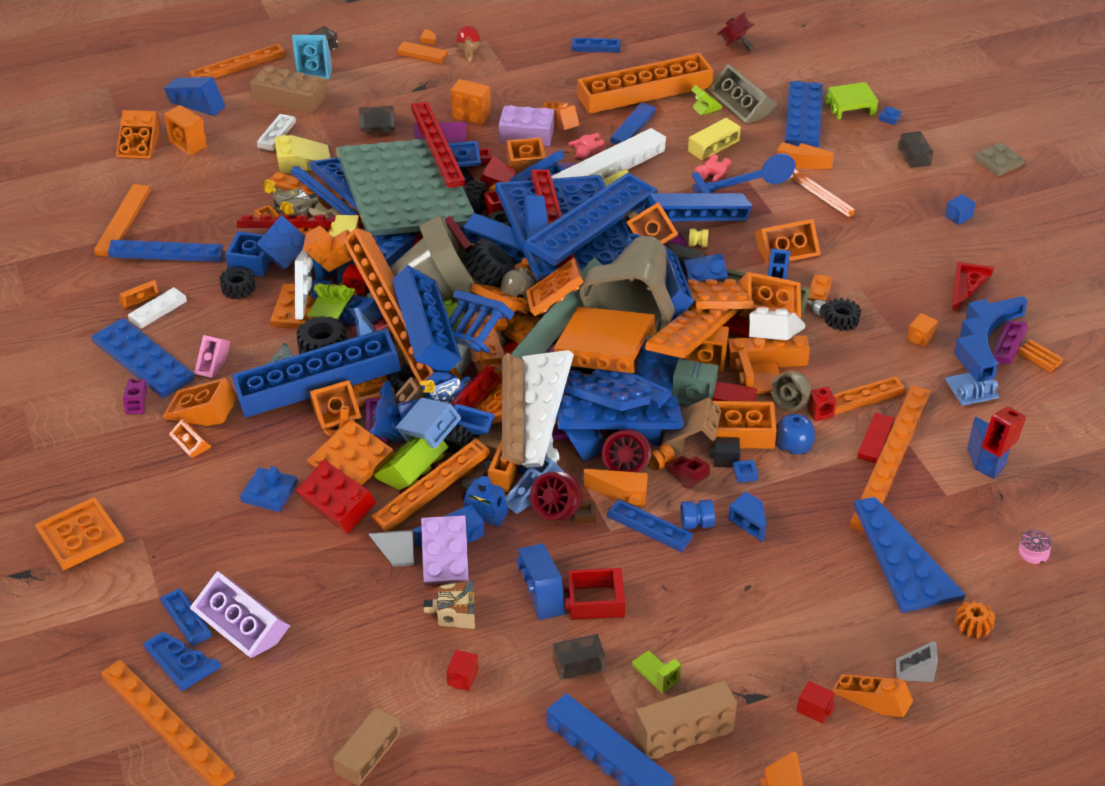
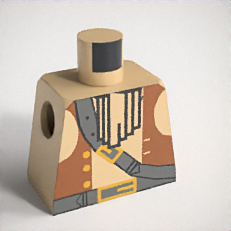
M473 581L439 586L437 588V599L424 600V614L437 613L438 625L475 629Z

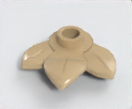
M319 202L314 209H308L313 217L320 214L326 215V217L340 214L334 208L326 209Z

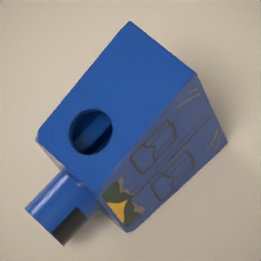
M482 476L479 479H475L466 492L463 508L472 505L484 522L499 527L508 514L504 490L500 486L491 484L489 477Z

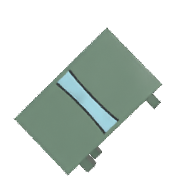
M678 359L673 376L672 396H677L679 406L688 407L708 397L711 400L713 399L718 378V365Z

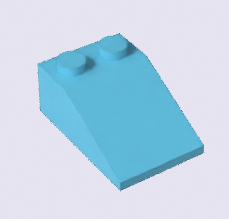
M292 35L296 72L330 79L332 61L326 35Z

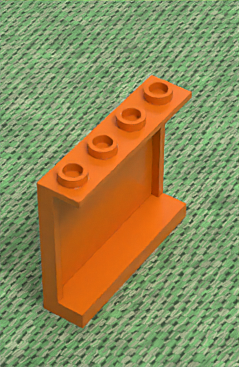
M578 306L554 346V352L571 351L574 354L571 366L634 373V360L647 335L654 336L656 332L654 314Z

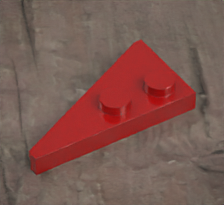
M957 262L952 310H958L993 275L994 267Z

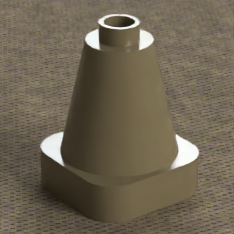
M440 214L419 225L423 238L390 266L395 277L408 264L436 280L442 300L453 299V294L456 290L478 295L470 290L472 283H480L470 274L465 266L464 256L466 254ZM371 292L367 294V298H373Z
M640 236L635 238L611 264L596 266L590 269L580 289V298L584 307L654 314L655 334H657L672 321L675 313L674 305L666 289L667 252L664 245L655 237ZM647 335L645 340L650 339L653 336Z

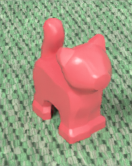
M595 133L584 135L580 139L569 142L568 145L571 148L575 147V159L586 160L589 156L605 151V142L603 139L597 141L600 135Z
M711 154L710 159L704 165H699L695 168V172H699L704 181L708 175H711L714 183L726 177L731 166V160L724 158L723 162H717L718 156Z

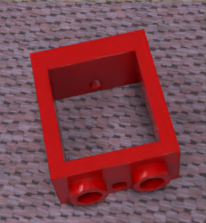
M622 568L568 570V580H563L564 593H568L569 596L565 597V610L570 611L571 620L625 617L626 602ZM613 587L614 601H575L574 589Z

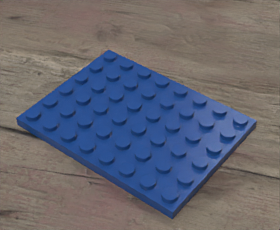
M601 175L552 178L562 216L606 187ZM532 180L495 183L496 193L536 281H541L561 266L549 264L523 247L527 240L524 201L525 195L536 196ZM624 219L573 253L574 259L579 264L580 271L594 257L602 265H608L627 247L626 239L631 234Z

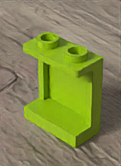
M867 82L828 87L825 101L837 119H841L843 111L865 108L869 115H876L878 100Z

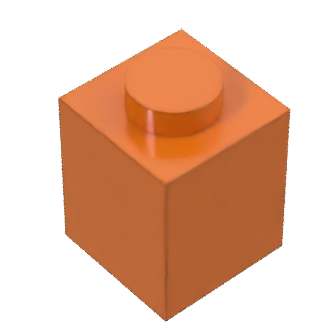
M920 313L909 325L907 340L925 347L936 334L938 320Z

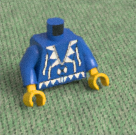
M433 372L426 380L420 381V385L423 389L422 392L425 393L428 399L451 403L472 380L469 376L459 380L457 376L448 372Z

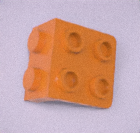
M738 350V359H735L734 364L735 370L738 371L739 384L757 388V394L771 393L773 391L771 382L775 376L780 374L777 364L775 362L750 364L747 350Z

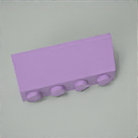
M218 571L190 607L191 610L251 658L277 645L290 627L289 624L231 578Z

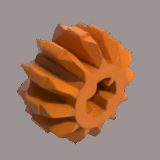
M973 599L970 603L964 601L956 611L955 626L959 627L960 633L966 632L967 637L974 635L977 639L981 635L986 637L994 628L995 613L991 611L990 606H983V601L980 603H976Z

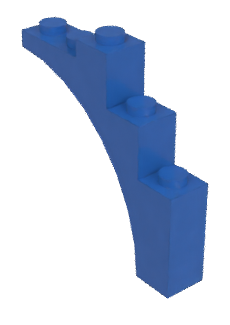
M1025 296L989 303L986 299L968 303L967 320L962 321L961 338L956 339L954 355L976 382L995 378L998 362L991 353L988 339L1002 324L1025 315L1028 301Z

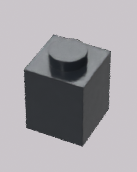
M716 438L714 440V446H710L709 458L713 459L714 467L733 468V462L740 460L739 438Z

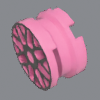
M1026 531L1020 539L1019 554L1024 560L1033 564H1039L1041 561L1045 562L1050 555L1052 540L1043 531Z

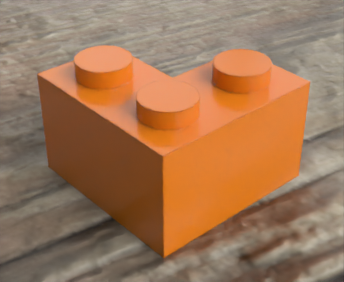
M318 226L306 233L303 250L328 272L353 259L343 241L350 233L349 230H345L332 237L325 229Z

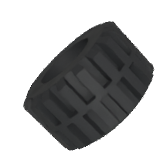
M480 239L464 256V264L468 271L483 285L500 287L503 276L508 271L515 270L509 255L490 240Z
M330 316L313 317L311 320H306L305 323L299 326L300 328L297 329L296 334L299 354L347 340L344 324Z

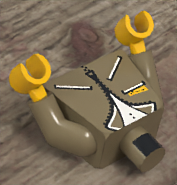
M268 179L263 184L265 192L268 194L272 193L274 209L279 215L286 214L289 217H297V215L305 214L309 217L311 214L308 209L312 208L311 205L319 202L316 193L306 195L300 188L283 191L278 187L274 188L275 183Z

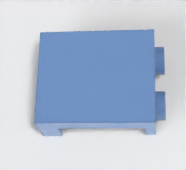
M421 397L395 428L406 441H411L413 437L422 438L431 448L436 449L460 421L461 417L450 403Z

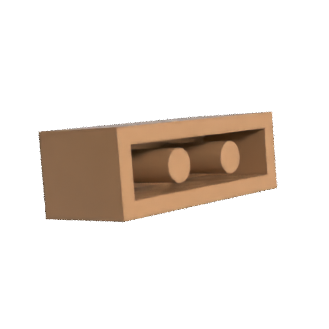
M375 708L370 715H366L358 730L352 732L344 747L335 753L333 757L335 774L360 786L401 735L400 720L378 708Z

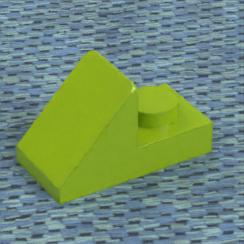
M697 85L692 88L697 99L693 109L700 115L720 110L723 107Z

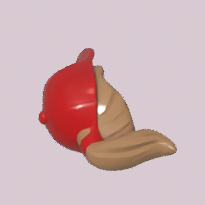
M465 26L458 31L456 42L458 47L464 51L466 60L471 62L474 50L479 47L481 40L476 28Z

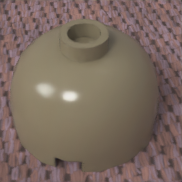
M519 267V270H510L503 276L499 289L506 294L515 297L521 296L524 297L523 299L528 300L526 291L536 285L538 281H536L534 275L530 274V269Z
M785 371L775 376L771 382V385H773L771 396L776 405L782 410L787 409L790 412H795L803 408L810 400L812 387L809 379L798 371Z

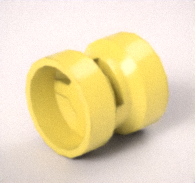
M690 228L689 247L700 245L703 248H707L708 229L697 231L694 228Z

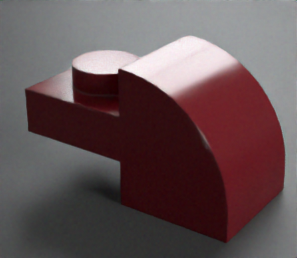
M682 455L667 464V472L681 479L683 487L691 488L709 476L710 464L696 456L688 459Z

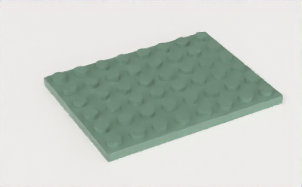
M425 139L336 147L338 159L365 230L370 232L372 236L421 231L419 225L439 214L444 220L451 216L458 227H464L474 213L462 186L456 188L446 187Z

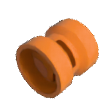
M664 443L657 450L651 451V459L648 464L654 471H659L665 467V464H669L676 459L675 452L671 446Z

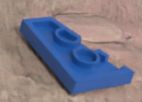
M161 632L143 643L145 651L181 692L221 668L220 661L214 658L211 660L205 657L203 652L197 649L194 651L186 647L184 642L165 632Z

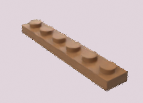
M506 353L502 357V459L521 465L525 461L524 360Z

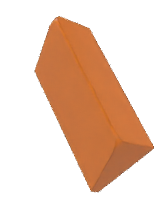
M156 280L120 293L119 304L123 309L159 296Z
M183 419L169 433L172 439L191 458L212 447L191 424Z

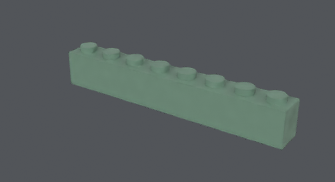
M595 257L581 271L583 280H585L590 269L602 266ZM581 287L577 291L569 292L561 302H555L512 351L511 355L522 359V356L549 353L554 346L552 343L555 340H559L577 307H584L580 298ZM501 364L500 367L498 368L501 372H502V364Z

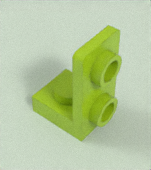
M647 651L632 661V666L662 694L680 682L681 664L676 659H673L668 664H663L655 655Z

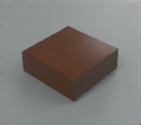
M581 502L578 511L574 514V523H596L595 502Z

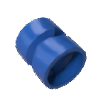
M712 499L699 500L697 504L694 501L680 503L681 524L684 530L695 529L697 525L701 528L715 526V511Z

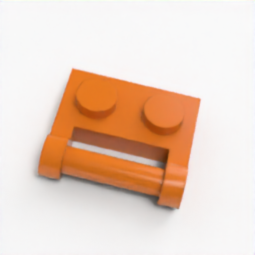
M386 375L352 385L358 408L366 404V399L381 398L379 394L380 389L388 381Z

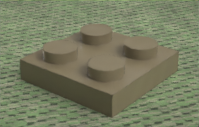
M1001 142L974 155L975 161L998 177L1024 165L1025 161L1024 158Z

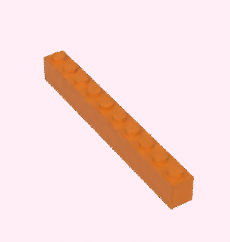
M355 227L343 241L420 384V381L426 380L436 371L432 370L428 365L421 364L415 360L406 325L402 318L401 308L398 304V298L394 291L395 288L392 280L395 276L372 234Z

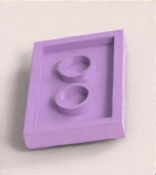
M465 516L421 518L424 584L469 581Z

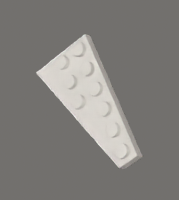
M304 250L301 251L295 260V319L304 318L308 292L312 288L313 258Z
M569 350L522 356L524 360L525 461L522 465L526 468L543 467L574 356Z

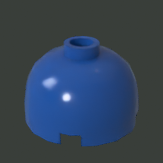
M788 414L776 424L775 445L780 450L791 451L790 454H803L811 450L815 442L816 433L813 423L807 417L800 414Z

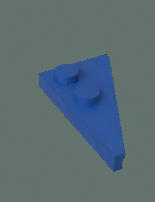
M386 381L380 389L381 399L377 401L376 415L373 417L375 424L371 428L370 433L402 443L405 439L395 428L401 422L391 383Z

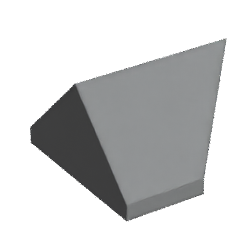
M413 530L368 534L391 562L392 567L414 566Z
M932 641L897 658V678L906 681L933 682L938 664L936 642Z

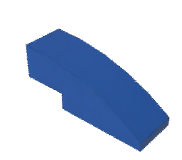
M525 195V229L527 239L547 227L548 223L544 196Z
M455 404V407L453 406L461 417L457 423L458 426L462 425L464 429H469V432L473 434L489 433L495 414Z

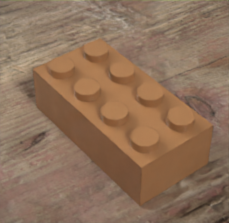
M265 66L251 82L253 100L313 113L327 96L326 78L275 68L273 66Z
M725 680L638 708L635 711L634 739L642 753L650 759H658L665 754L682 751L688 746L697 743L702 744L718 736H726L734 731L737 701Z

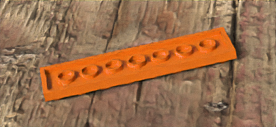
M691 305L684 313H681L646 342L645 350L685 358L740 309H695Z

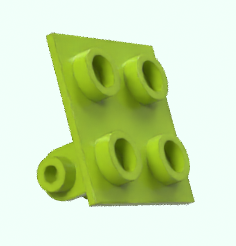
M318 283L314 286V291L318 294V298L307 314V317L330 316L333 319H338L355 289L348 288L345 285L338 286L336 284L325 285Z

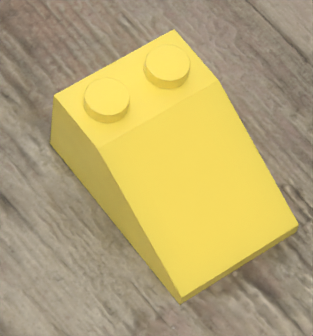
M294 135L274 137L280 173H291L294 166H299L304 171H311L309 168L310 161L330 158L327 144Z

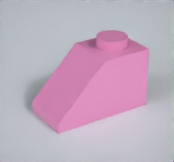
M203 335L194 374L214 378L227 360L231 341Z

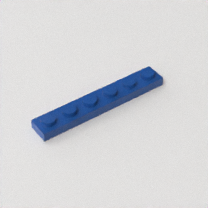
M111 240L108 255L111 258L221 262L223 245Z

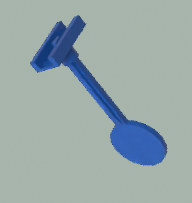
M785 153L776 154L764 163L761 170L714 183H705L699 172L692 173L696 183L692 184V187L696 193H712L717 189L762 177L767 183L780 184L792 176L796 165L790 155Z

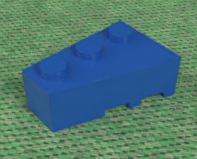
M213 77L175 78L164 88L170 103L211 116H215L226 106Z
M544 543L519 548V557L516 558L517 569L521 571L538 619L543 620L565 615L561 575Z

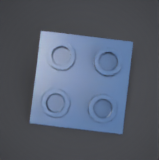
M970 373L945 378L962 406L999 398L995 391V388H998L996 380L989 379L976 382Z

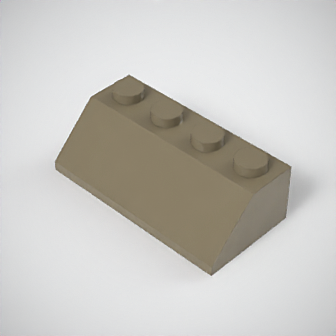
M729 63L708 88L709 92L746 124L766 118L778 104Z

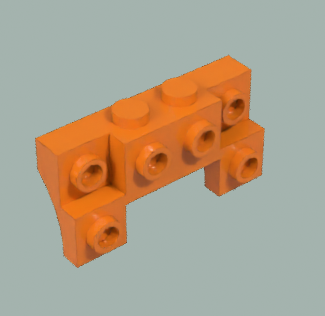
M478 315L473 316V318L463 331L464 335L467 333V331L469 330V328L471 327V325L473 324ZM491 315L486 317L474 338L478 337ZM505 318L497 321L483 343L490 349L489 353L483 351L478 353L469 347L472 361L475 363L478 374L486 365H491L500 378V383H502V372L498 368L502 364V357L505 354L496 331L506 330L508 324Z

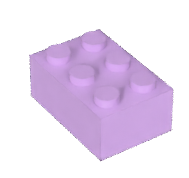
M512 105L503 107L499 122V142L507 143V140L541 137L543 146H550L554 131V109L515 107Z

